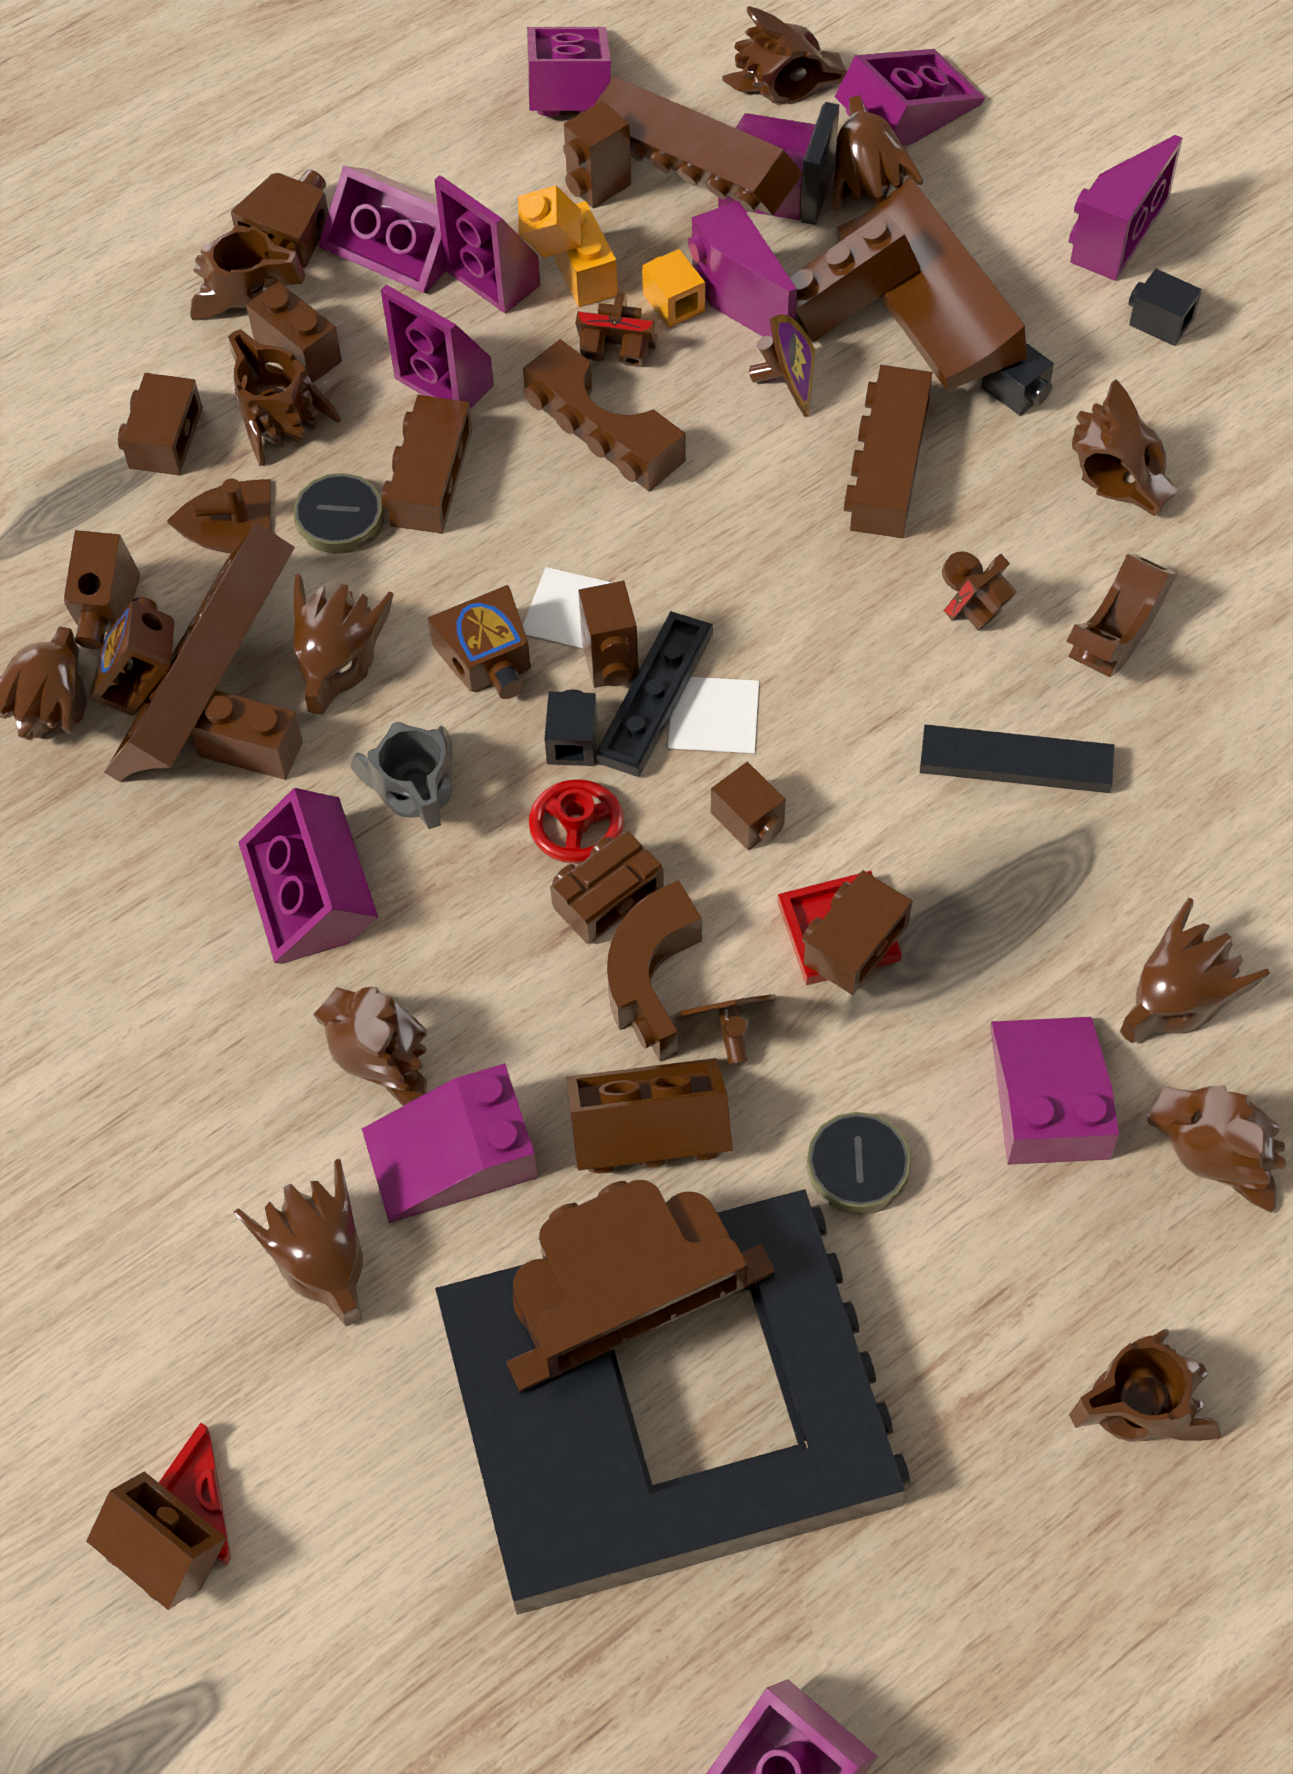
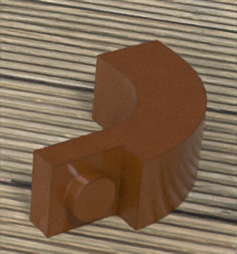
M1127 554L1109 592L1095 614L1086 623L1074 624L1066 641L1074 645L1068 657L1108 677L1114 676L1128 661L1146 634L1177 573L1137 554Z
M679 880L649 894L627 913L612 938L607 960L610 1006L619 1030L633 1024L634 1031L641 1045L645 1049L652 1047L660 1062L678 1054V1031L654 992L651 980L659 966L669 957L702 942V917Z

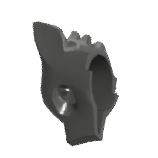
M395 722L391 725L379 745L368 751V758L361 753L354 755L351 769L361 781L378 793L395 814L402 817H420L428 829L441 826L440 809L449 802L452 795L450 735L442 725L438 727V730H425L406 725L402 722Z

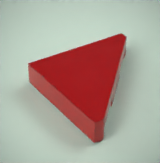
M200 1422L158 1483L226 1538L217 1560L227 1565L231 1560V1552L211 1433L208 1427Z

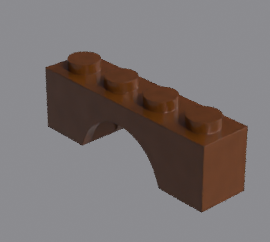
M559 339L523 367L524 395L529 404L537 410L542 409L554 418L563 431L568 434L573 433L580 438L597 457L606 458L619 469L620 473L628 481L637 482L649 492L686 462V433L654 409L640 414L621 415L611 413L597 406L589 397L593 391L591 362L563 340Z

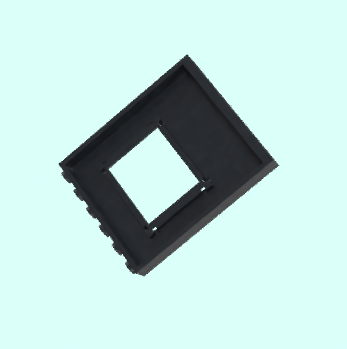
M806 1189L717 1212L729 1237L736 1243L740 1252L742 1253L761 1244L776 1271L774 1275L757 1282V1288L753 1284L733 1294L750 1290L798 1445L652 1485L614 1349L528 1390L519 1392L506 1361L536 1348L527 1328L518 1320L513 1305V1281L517 1271L523 1265L435 1288L517 1615L902 1506L905 1494L904 1487L910 1486L908 1468L901 1453L893 1455L887 1435L893 1434L891 1417L885 1402L876 1403L870 1386V1384L876 1382L874 1366L868 1351L859 1352L854 1337L855 1333H859L857 1315L851 1301L844 1303L842 1301L837 1286L843 1283L841 1267L834 1252L826 1253L821 1238L827 1235L825 1219L819 1205H810Z

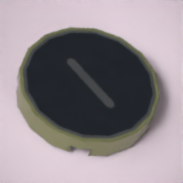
M348 473L327 474L311 481L299 492L294 503L296 529L300 536L302 535L308 544L316 550L332 554L352 552L361 548L360 543L365 542L368 538L371 541L379 533L384 521L381 496L374 485L361 476Z
M852 1112L837 1115L820 1126L810 1141L806 1168L811 1186L818 1195L820 1193L824 1199L829 1201V1205L839 1211L865 1214L882 1210L891 1204V1200L902 1192L907 1184L911 1157L906 1140L893 1124L874 1114Z

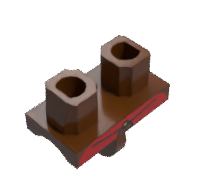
M618 292L614 305L599 303L598 314L577 311L575 324L580 338V353L590 361L599 362L604 360L607 343L621 345L619 357L621 363L628 366L643 367L649 349L656 348L657 334H655L654 321L641 319L642 308L628 307L627 294Z
M965 551L951 554L943 564L942 576L946 584L958 592L943 610L951 620H954L963 613L978 631L993 620L1002 611L1001 607L1017 593L1002 575L1010 565L1008 560L1002 554H999L983 572L982 564L973 554Z

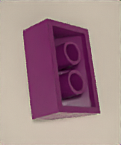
M343 166L318 247L417 291L428 293L445 272L437 199L369 169Z
M293 788L238 842L274 963H287L349 944L378 918L339 797Z

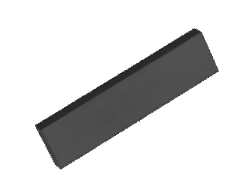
M670 611L595 753L597 764L640 777L713 635V624Z
M925 724L919 773L1110 793L1113 782L1115 744Z

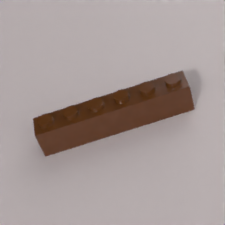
M616 76L613 77L594 104L596 105L601 101L606 102L629 123L631 157L638 161H642L645 157L655 167L667 174L671 170L676 171L683 180L693 186H697L700 182L721 199H725L728 195L735 201L739 200L743 208L749 212L754 213L756 209H759L773 216L802 176V172L784 149Z

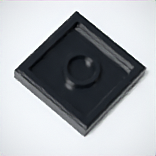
M830 102L822 104L803 160L800 214L802 223L816 225L836 166L839 104Z

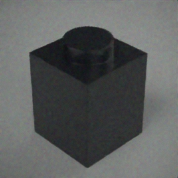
M1155 268L1145 283L1139 281L1131 293L1128 305L1133 307L1129 325L1175 346L1195 319L1202 289Z
M1027 343V359L983 376L981 388L1019 416L1031 406L1042 404L1052 390L1051 378L1054 363Z
M575 689L563 692H548L544 738L547 765L594 766L598 719L596 693H586Z

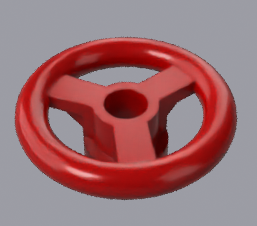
M583 779L566 780L550 786L537 797L529 814V830L537 847L547 856L561 862L578 864L590 857V853L596 845L580 849L582 834L588 831L590 825L610 817L609 829L603 838L610 836L614 839L623 831L624 813L616 796L601 784ZM592 796L601 801V803L594 804ZM545 812L557 818L567 832L565 848L555 844L546 835L543 827ZM572 815H581L580 817H571Z

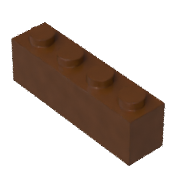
M880 364L877 382L869 381L865 408H870L871 413L870 416L862 415L858 434V442H864L863 450L855 449L851 468V476L857 477L856 485H847L844 501V511L852 512L850 531L896 538L904 537L930 400L933 372Z

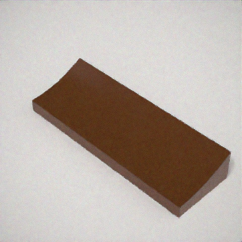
M911 177L875 207L855 219L836 227L838 241L840 242L886 211L905 233L921 269L879 298L947 391L1027 359L1024 323Z
M257 522L253 524L223 564L174 649L170 668L147 696L104 773L121 782L125 777L138 771L172 767L295 548L293 545Z

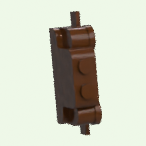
M647 1180L611 1183L603 1188L596 1198L580 1205L568 1203L557 1208L542 1225L539 1233L542 1259H534L521 1266L513 1281L515 1314L518 1320L527 1328L536 1348L506 1361L507 1367L521 1393L774 1275L776 1271L761 1244L742 1253L740 1252L736 1243L729 1237L714 1206L704 1195L686 1191L672 1196L665 1202L657 1186Z

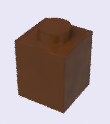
M748 761L711 788V814L748 851L761 841L768 842L772 840L782 830L785 821L786 799Z

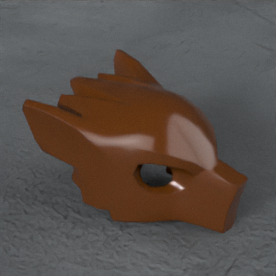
M751 6L747 7V14L756 26L745 31L746 35L750 37L749 39L738 41L734 46L739 52L735 55V65L743 70L723 75V82L740 92H761V95L768 98L772 103L788 102L791 105L806 98L820 87L842 82L847 70L839 53L821 50L818 40L806 27L784 23L776 16ZM803 69L806 70L805 77L799 81H793L789 77L791 74Z
M860 95L849 98L850 118L841 127L836 139V170L833 185L834 211L844 208L846 191L852 193L855 202L861 200L864 192L877 205L887 198L892 185L896 189L903 184L904 176L906 175L911 177L917 185L923 184L919 171L888 122L881 116L869 113Z
M234 225L231 231L218 237L211 243L203 245L200 252L202 255L196 256V265L193 271L204 279V284L200 286V292L196 293L191 300L190 317L192 320L203 319L232 308H247V303L278 281L283 285L302 284L306 274L299 262L296 251L274 245L262 230L253 225L250 228Z
M241 329L232 332L228 336L230 351L235 360L234 385L236 400L259 466H263L265 463L261 436L276 447L283 446L280 433L299 444L304 441V436H306L304 422L312 428L316 427V410L322 412L335 422H340L341 418L330 400L311 382L306 369L292 352L280 347L260 344ZM269 362H271V363H277V364H279L280 366H282L283 369H280V368H278V367H276V366H273V365H270V364H267V363H269Z
M1115 379L1110 384L1103 406L1095 403L1092 407L1093 413L1080 411L1076 417L1080 425H1077L1074 429L1072 449L1077 452L1080 467L1083 472L1081 480L1096 488V495L1108 499L1131 502L1155 516L1179 490L1165 475L1166 451L1161 439L1152 428L1143 422L1128 392ZM1131 473L1135 482H1124L1123 474Z
M300 574L295 575L294 650L301 675L306 682L304 696L308 712L323 715L339 693L355 686L367 676L368 668L371 666L374 658L376 640L388 618L394 593L389 591L372 611L370 607H367L368 597L362 594L354 603L353 593L349 591V585L341 584L328 601L326 588L323 586L318 588L307 602L303 579ZM352 661V665L348 670L337 673Z
M59 626L51 642H38L27 645L19 650L0 676V718L6 719L14 716L18 737L26 740L42 738L49 732L61 727L67 734H71L74 724L80 723L83 717L85 706H87V696L83 680L77 672L80 649L75 643V637L71 628Z
M1188 898L1180 908L1143 967L1136 991V1005L1125 1017L1120 1029L1122 1036L1130 1043H1134L1157 1032L1187 1033L1198 1030L1203 1024L1208 1023L1215 1017L1221 1008L1253 989L1270 974L1266 968L1236 978L1240 972L1239 967L1243 963L1241 955L1228 959L1229 952L1233 946L1231 942L1232 937L1229 934L1225 933L1216 938L1204 940L1205 934L1210 927L1204 923L1183 931L1194 905L1192 898ZM1184 1014H1188V1015L1182 1016V1017L1172 1016V1015H1184Z
M336 987L313 1014L317 1021L325 1027L326 1039L333 1060L347 1073L385 1087L403 1106L425 1095L427 1081L419 1072L423 1064L418 1058L427 1051L425 1045L420 1043L427 1036L426 1028L414 1016L399 1006L392 997L379 993L377 987H365L356 992Z
M1225 1085L1209 1086L1194 1091L1164 1086L1157 1102L1146 1117L1149 1125L1168 1134L1171 1144L1183 1166L1197 1176L1231 1186L1252 1204L1272 1213L1276 1207V1183L1270 1170L1285 1169L1286 1160L1278 1155L1285 1151V1143L1274 1139L1279 1133L1278 1123L1249 1101L1247 1095L1227 1092Z
M337 1159L334 1161V1197L329 1194L319 1181H310L312 1197L301 1193L292 1184H288L283 1187L284 1203L281 1211L275 1208L271 1202H268L265 1206L269 1224L268 1230L239 1208L234 1213L259 1241L266 1253L273 1258L282 1276L297 1294L325 1304L345 1326H349L362 1319L356 1287L363 1268V1253L352 1214L341 1159Z
M1163 1329L1153 1336L1140 1338L1132 1344L1129 1343L1111 1361L1108 1369L1096 1380L1092 1390L1079 1399L1069 1414L1075 1428L1099 1423L1116 1438L1128 1442L1164 1438L1183 1441H1203L1219 1439L1220 1437L1219 1425L1213 1418L1195 1417L1205 1405L1202 1401L1191 1398L1198 1385L1208 1376V1372L1203 1363H1197L1194 1359L1179 1355L1175 1348L1171 1349L1168 1344L1164 1345L1163 1341L1168 1337L1169 1329Z

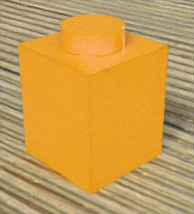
M557 185L518 196V235L543 258L581 248V209Z
M680 249L664 256L656 257L642 265L643 295L668 328L705 312V281Z

